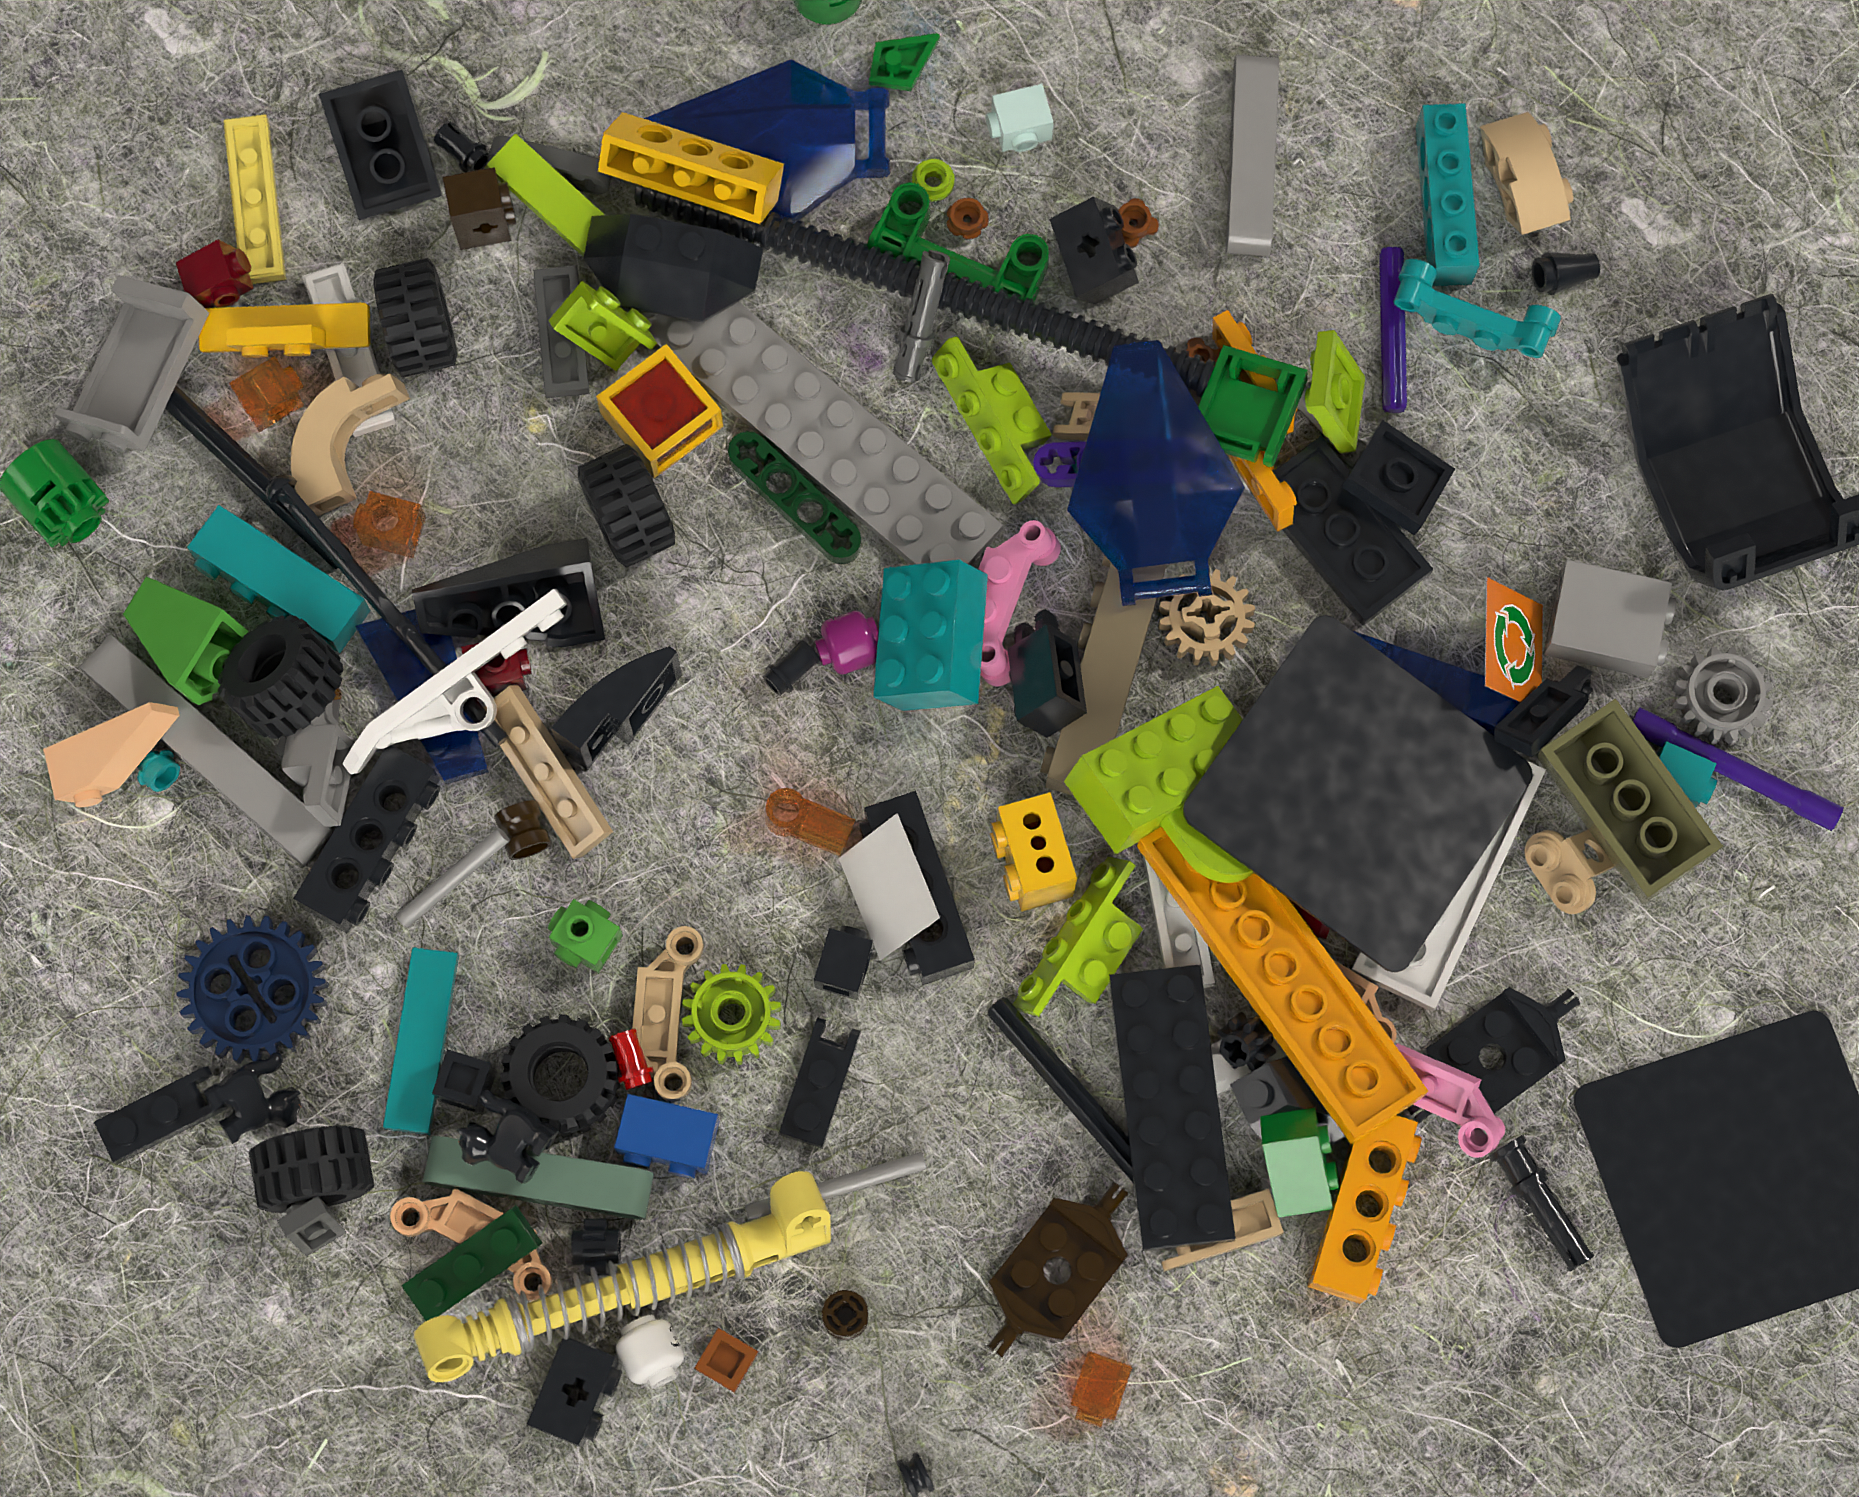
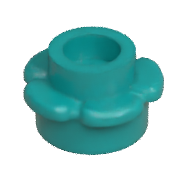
M170 750L149 752L138 765L137 780L139 784L146 785L155 792H161L169 788L180 774V766L173 759L174 754Z

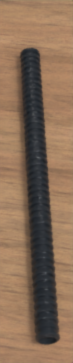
M638 184L636 186L634 200L638 208L648 206L650 212L654 213L660 210L662 216L668 217L672 214L674 220L681 221L684 218L686 224L694 225L696 222L700 227H710L732 236L735 235V237L742 240L747 239L749 243L754 245L760 244V247L765 251L773 248L774 254L780 255L782 252H785L787 258L793 259L797 256L801 263H806L809 260L811 261V266L817 268L823 265L824 270L828 272L835 269L839 276H844L847 273L851 280H857L859 277L863 284L868 285L870 282H874L875 288L878 289L886 286L888 292L895 293L897 290L900 296L904 298L908 297V295H913L920 270L919 262L916 259H911L908 262L904 255L893 257L892 251L887 250L881 253L880 247L873 246L869 249L867 243L860 242L857 245L853 238H847L845 241L841 234L836 233L831 236L830 231L822 229L819 232L815 225H809L807 228L803 221L793 223L792 218L788 216L780 219L779 213L776 212L767 215L761 224ZM949 272L948 275H945L938 309L946 310L947 307L951 308L952 314L957 315L959 312H962L966 319H971L974 316L978 323H984L985 320L989 321V326L993 328L1001 325L1002 331L1005 332L1013 329L1017 336H1022L1024 333L1028 334L1029 340L1034 341L1036 338H1039L1043 345H1048L1051 342L1054 348L1058 350L1062 346L1066 347L1067 353L1070 354L1078 351L1079 356L1082 358L1090 355L1092 356V361L1097 363L1102 359L1108 367L1116 364L1120 371H1125L1128 368L1131 369L1132 375L1137 376L1139 373H1143L1144 379L1151 380L1152 377L1157 378V383L1162 385L1165 381L1170 382V387L1173 389L1181 386L1183 387V392L1190 393L1193 390L1196 391L1197 397L1202 398L1213 369L1216 366L1213 359H1208L1205 362L1202 361L1201 355L1196 354L1193 358L1189 356V351L1182 350L1181 353L1176 352V347L1169 346L1168 349L1163 348V343L1159 341L1151 344L1150 338L1147 337L1139 340L1136 333L1131 332L1129 335H1125L1124 330L1121 328L1113 331L1109 324H1104L1101 327L1098 326L1097 320L1092 319L1090 322H1086L1085 316L1078 315L1077 318L1072 317V312L1065 311L1064 314L1059 313V308L1055 306L1047 309L1046 303L1043 302L1035 305L1032 298H1026L1024 301L1021 300L1020 294L1015 293L1009 296L1008 291L1005 289L997 292L993 285H988L985 288L982 287L981 281L976 280L974 283H970L969 277L962 276L961 279H958L957 274L954 272Z

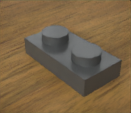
M319 1196L312 1200L309 1198L295 1202L286 1210L287 1215L277 1220L285 1236L306 1257L347 1233L339 1218Z

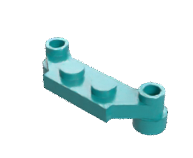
M1406 259L1398 276L1401 283L1395 296L1394 304L1404 311L1419 313L1425 318L1424 322L1432 324V327L1442 334L1462 335L1472 339L1477 346L1486 350L1500 349L1506 351V349H1518L1526 356L1541 358L1549 338L1555 336L1561 315L1549 307L1537 304L1530 305L1527 308L1523 321H1517L1434 290L1432 286L1437 270L1432 265L1418 259Z

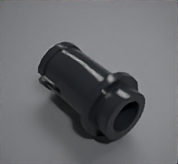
M449 121L448 125L446 123L443 124L436 132L434 143L457 160L459 168L463 172L482 170L488 163L487 157L489 153L486 152V146L482 142L475 143L457 128L453 122Z
M800 640L797 646L776 665L769 664L766 667L767 672L762 676L763 680L779 696L784 692L791 693L794 690L792 685L811 667L819 663L820 658L808 643Z

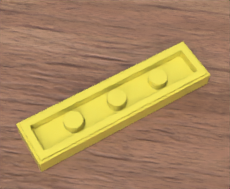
M264 114L223 120L237 248L241 249L250 261L251 271L249 275L252 284L286 280L268 117Z

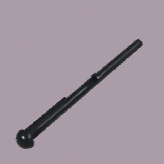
M287 474L274 476L266 487V496L269 502L275 503L280 500L432 676L447 667L444 661L418 633L411 621L403 616L352 555L293 489L297 480ZM471 697L464 703L463 711L473 723L482 722L486 717L487 711L475 697ZM495 720L488 727L480 730L495 748L504 743L509 737Z

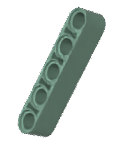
M431 1136L422 1181L424 1184L622 1218L646 1219L654 1177L653 1172L548 1153H541L538 1157L534 1152L527 1150V1154L540 1162V1165L532 1179L527 1183L521 1184L516 1180L515 1174L496 1167L490 1161H482L475 1165L466 1163L462 1159L459 1139Z

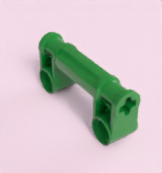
M911 182L904 183L894 190L881 219L876 223L867 242L869 249L877 246L880 247L881 253L889 250L893 252V257L904 255L906 261L909 262L911 259H916L919 265L921 264L924 251H939L948 255L951 259L946 275L949 272H954L957 274L958 279L966 276L969 277L970 283L978 280L982 282V287L986 288L988 285H993L997 292L1005 289L1008 291L1009 296L1017 293L1021 295V300L1025 301L1026 298H1032L1035 304L1040 286L1049 267V250L1044 239L1034 234H1024L1016 238L1011 244L1000 270L997 271L921 238L931 216L927 191L919 184ZM906 202H916L922 207L918 213L913 215H907L900 211V207ZM1031 252L1038 255L1041 260L1034 266H1025L1018 261V258L1024 253Z

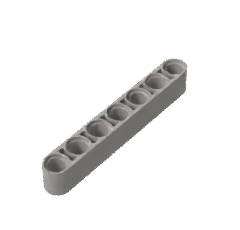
M109 635L79 666L85 675L127 712L149 702L178 707L180 716L161 737L160 741L300 865L305 867L327 844L334 832L329 826L324 827L303 806L304 803L115 637Z

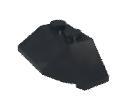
M630 213L592 216L583 259L601 285L619 300V307L634 308L638 311L703 323L741 299L755 293L764 249L720 230Z

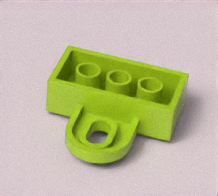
M1219 686L1082 755L1064 780V783L1115 854L1138 843L1140 839L1162 826L1185 860L1201 875L1214 881L1232 883L1244 880L1254 873L1190 826L1183 816L1184 802L1243 720Z

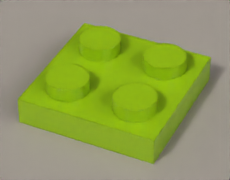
M1335 330L1320 331L1317 335L1316 349L1310 355L1312 379L1311 386L1305 392L1306 408L1310 414H1313L1322 427L1325 437H1329L1339 453L1356 452L1365 375Z

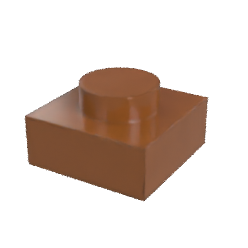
M718 1328L694 1369L731 1392L736 1393L758 1356L759 1351Z

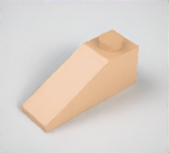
M149 702L44 748L54 799L74 802L76 807H89L102 802V796L121 787L180 716L178 707Z

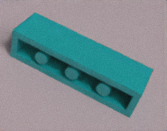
M220 505L216 507L187 547L196 560L193 566L202 574L214 581L218 576L224 578L232 584L229 589L245 602L252 604L256 599L267 606L266 614L272 619L278 616L286 618L289 615L297 616L299 619L302 618L339 654L371 611L363 597Z

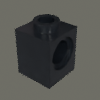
M845 925L841 926L840 931L829 928L815 973L814 988L858 1001L874 949L873 940L866 939L867 933L865 931Z
M447 1049L432 1094L439 1102L482 1115L485 1108L479 1100V1095L483 1090L491 1091L497 1071L490 1062Z

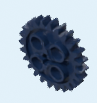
M250 915L245 916L243 928H238L231 919H227V933L222 935L214 927L210 928L213 942L208 945L197 939L195 943L202 952L200 956L186 955L184 958L193 967L192 972L178 974V977L183 982L189 984V988L176 992V995L180 1000L190 1002L189 1005L179 1011L180 1015L184 1018H196L188 1026V1031L192 1035L204 1032L199 1043L205 1049L217 1042L215 1054L219 1058L225 1057L230 1049H232L233 1060L237 1064L242 1063L246 1052L250 1053L252 1061L262 1060V1053L264 1051H267L271 1056L273 1053H279L278 1047L283 1044L290 1051L295 1052L296 1046L292 1038L299 1035L309 1040L311 1036L304 1028L307 1022L313 1024L321 1023L319 1017L312 1011L314 1007L327 1006L328 1002L321 996L316 995V991L328 988L329 983L325 979L316 978L315 975L321 973L326 967L322 961L310 962L318 951L313 944L301 948L306 938L301 931L294 933L288 938L290 925L285 921L279 924L276 930H273V921L269 916L263 918L259 927H256ZM260 948L269 949L270 959L265 966L261 968L250 967L249 959L253 952ZM231 957H237L247 975L258 985L259 993L277 1017L274 1023H270L258 1003L248 994V988L229 962ZM221 974L231 975L232 983L226 992L222 994H213L211 992V984L217 976ZM284 985L294 986L295 996L293 1000L286 1005H276L274 1002L276 991ZM245 1011H254L256 1013L255 1025L250 1030L244 1032L237 1031L235 1027L237 1017Z

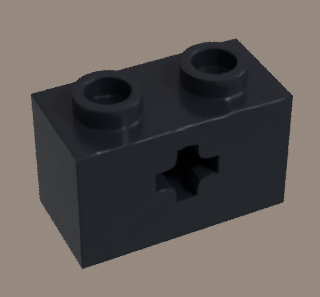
M1093 196L1049 219L1077 298L1095 305L1139 283L1134 269L1138 266L1137 259L1131 247L1125 243L1121 229L1124 228L1123 218L1113 204L1111 205Z
M562 1338L527 1425L581 1448L584 1447L586 1439L594 1442L604 1419V1415L598 1413L605 1395L610 1397L614 1395L622 1375V1370L616 1368L619 1362L618 1358L571 1338L567 1340ZM580 1381L585 1382L583 1389L589 1393V1398L587 1401L578 1400L575 1407L570 1406L572 1398L566 1394V1390L569 1386L577 1388Z

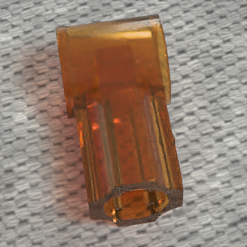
M782 788L773 792L767 799L765 808L766 826L772 833L782 837L790 836L838 857H841L856 819L807 800L799 792L790 788ZM779 804H790L795 807L798 815L792 821L783 822L774 816V808Z

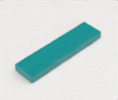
M412 947L383 1123L385 1130L431 1135L436 1098L432 1092L442 1066L459 961L458 953Z

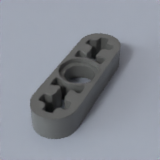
M510 136L494 137L487 157L488 163L511 139ZM523 140L578 191L597 195L607 193L612 176L598 172L599 158Z

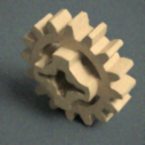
M1200 568L1196 569L1193 581H1190L1184 574L1179 576L1178 585L1180 589L1168 586L1165 596L1170 601H1161L1158 612L1167 617L1159 620L1158 629L1170 630L1165 637L1164 644L1166 646L1175 643L1179 645L1176 657L1181 659L1189 652L1193 654V665L1198 666L1202 657H1208L1211 666H1216L1219 654H1223L1230 661L1235 656L1234 645L1241 649L1246 647L1248 639L1242 633H1252L1255 623L1245 618L1253 616L1255 605L1243 604L1248 597L1249 591L1247 588L1237 592L1233 589L1236 577L1232 576L1226 582L1220 580V570L1215 569L1211 578H1205ZM1213 592H1214V593H1217V594H1219V595H1221V596L1224 597L1227 601H1223L1222 599H1220L1219 597H1217L1215 594H1213ZM1193 594V603L1189 607H1182L1181 611H1177L1181 602ZM1201 611H1207V615L1210 618H1214L1212 624H1206L1204 617H1199ZM1236 623L1232 633L1220 641L1221 630L1231 627V624ZM1186 634L1192 635L1193 637L1198 639L1200 643L1192 640Z

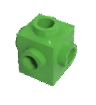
M573 899L568 908L561 906L554 914L548 926V930L552 931L549 939L552 945L557 948L553 954L573 968H577L582 963L598 974L618 945L623 934L618 925L608 920L611 916L610 912L591 900H588L583 905ZM587 931L586 935L577 937L580 932Z

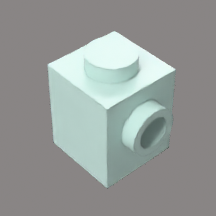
M1043 84L992 96L991 112L986 113V122L990 137L992 139L998 137L1002 152L1012 149L1016 152H1024L1035 148L1038 143L1052 140L1054 122Z

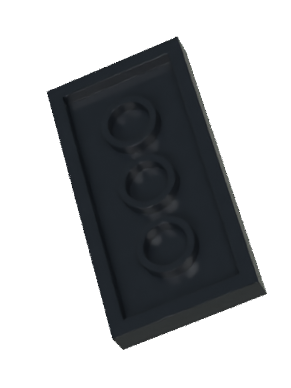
M1320 436L1273 471L1280 483L1286 481L1289 484L1297 501V504L1294 505L1293 524L1282 530L1364 626L1431 575L1433 567L1392 520L1341 487L1350 470Z

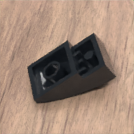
M669 646L645 654L611 672L584 692L551 727L556 743L562 753L586 770H589L614 735L630 745L682 676L677 651Z

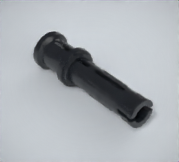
M1522 1134L1488 1157L1491 1162L1499 1164L1512 1185L1510 1192L1512 1195H1516L1517 1198L1523 1197L1570 1272L1576 1269L1577 1266H1581L1592 1259L1595 1255L1589 1250L1545 1182L1549 1179L1547 1176L1548 1172L1545 1168L1538 1167L1524 1145L1527 1140Z

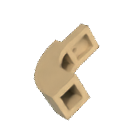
M381 373L368 377L362 382V387L360 388L344 376L319 393L302 415L295 431L291 448L292 477L297 480L295 485L297 494L317 517L357 499L345 467L346 446L356 428L367 419L410 399L405 384L392 374L386 375Z

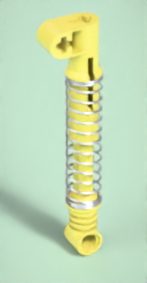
M806 1171L790 1173L776 1181L770 1190L771 1214L742 1224L730 1221L722 1225L719 1224L718 1227L713 1226L712 1234L701 1237L696 1232V1239L683 1243V1240L678 1238V1245L668 1249L661 1243V1251L649 1255L648 1251L644 1249V1257L632 1261L630 1256L626 1255V1263L617 1265L618 1273L615 1272L613 1263L609 1261L608 1266L611 1275L598 1279L595 1268L591 1267L593 1281L581 1285L578 1275L574 1273L573 1278L576 1287L563 1290L560 1280L556 1279L555 1283L558 1293L547 1297L542 1285L539 1284L538 1292L540 1299L528 1302L525 1292L521 1290L522 1304L516 1302L514 1297L509 1294L508 1297L504 1296V1298L497 1299L494 1307L488 1309L487 1316L484 1315L483 1311L476 1313L477 1319L473 1320L472 1315L465 1316L466 1323L463 1324L460 1319L451 1315L438 1316L425 1321L416 1329L414 1339L427 1376L434 1382L451 1381L467 1373L473 1366V1358L476 1356L480 1362L485 1360V1353H488L490 1358L497 1356V1349L500 1350L501 1354L509 1352L515 1356L521 1353L524 1354L525 1351L532 1352L535 1335H538L545 1345H550L552 1340L551 1330L556 1329L561 1338L567 1340L570 1333L569 1324L571 1323L574 1324L579 1332L585 1334L588 1317H591L593 1322L602 1328L605 1322L606 1311L609 1312L615 1321L620 1322L623 1315L622 1306L626 1305L631 1314L638 1316L640 1307L647 1305L650 1309L655 1310L660 1300L664 1299L667 1303L673 1304L675 1295L682 1294L684 1297L690 1298L693 1289L699 1288L701 1291L707 1292L710 1284L713 1282H717L720 1286H725L728 1277L732 1276L736 1281H739V1279L743 1280L751 1276L755 1268L829 1244L831 1242L830 1214L813 1175ZM618 1308V1317L612 1309ZM600 1314V1322L595 1315ZM579 1320H583V1329L578 1323ZM565 1326V1334L560 1327ZM547 1332V1340L542 1333Z

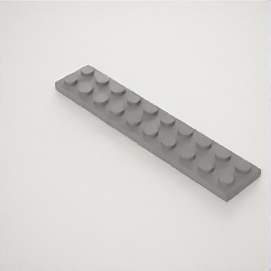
M739 301L703 323L638 311L652 325L648 330L657 342L654 347L659 350L667 344L708 393L755 433L763 437L775 450L910 565L959 559L971 565L1003 531V524ZM622 308V309H624L626 312H629V310H630V309H627V308Z

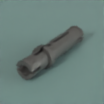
M929 250L922 253L920 270L915 283L908 318L905 325L900 328L898 336L901 340L900 350L893 369V375L903 381L914 382L915 380H920L927 348L933 344V322L937 313L945 275L951 260L948 255L939 251Z

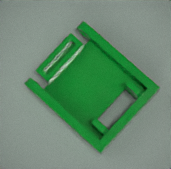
M1223 345L1189 428L1187 439H1192L1198 443L1201 434L1205 433L1207 434L1204 440L1205 448L1251 462H1256L1260 452L1265 451L1263 465L1272 468L1308 381V371L1304 368ZM1244 369L1278 379V392L1238 381L1241 370Z

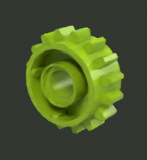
M721 964V973L713 975L709 970L704 971L706 981L702 985L694 982L691 983L690 989L695 995L694 999H683L682 1004L683 1008L691 1011L692 1015L682 1018L683 1027H695V1030L689 1034L688 1040L690 1044L700 1041L703 1043L700 1053L704 1058L711 1052L717 1054L718 1064L723 1065L727 1057H734L737 1065H742L743 1055L750 1053L754 1058L758 1059L760 1057L758 1047L762 1043L767 1046L774 1044L769 1031L780 1030L781 1021L772 1017V1014L782 1011L781 1002L769 1001L776 993L774 985L762 987L763 974L760 971L751 977L747 975L746 966L743 964L739 966L737 972H729L728 966ZM729 1004L739 1005L745 1011L743 1019L734 1025L725 1024L719 1019L721 1010Z

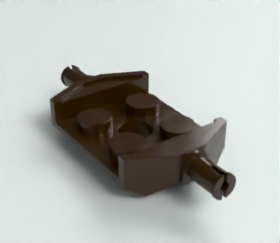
M1112 1182V1185L1099 1200L1098 1204H1093V1206L1054 1197L998 1272L988 1282L989 1288L1005 1320L1003 1321L1004 1325L991 1342L987 1344V1347L993 1352L999 1343L1003 1341V1344L995 1353L1000 1358L1004 1357V1354L1017 1339L1018 1335L1022 1337L1023 1334H1028L1046 1340L1062 1342L1127 1258L1128 1254L1111 1223V1214L1115 1212L1125 1197L1129 1195L1122 1188L1113 1199V1195L1120 1187L1117 1183ZM1056 1258L1067 1262L1071 1271L1070 1277L1065 1283L1053 1284L1046 1279L1044 1266L1049 1260Z

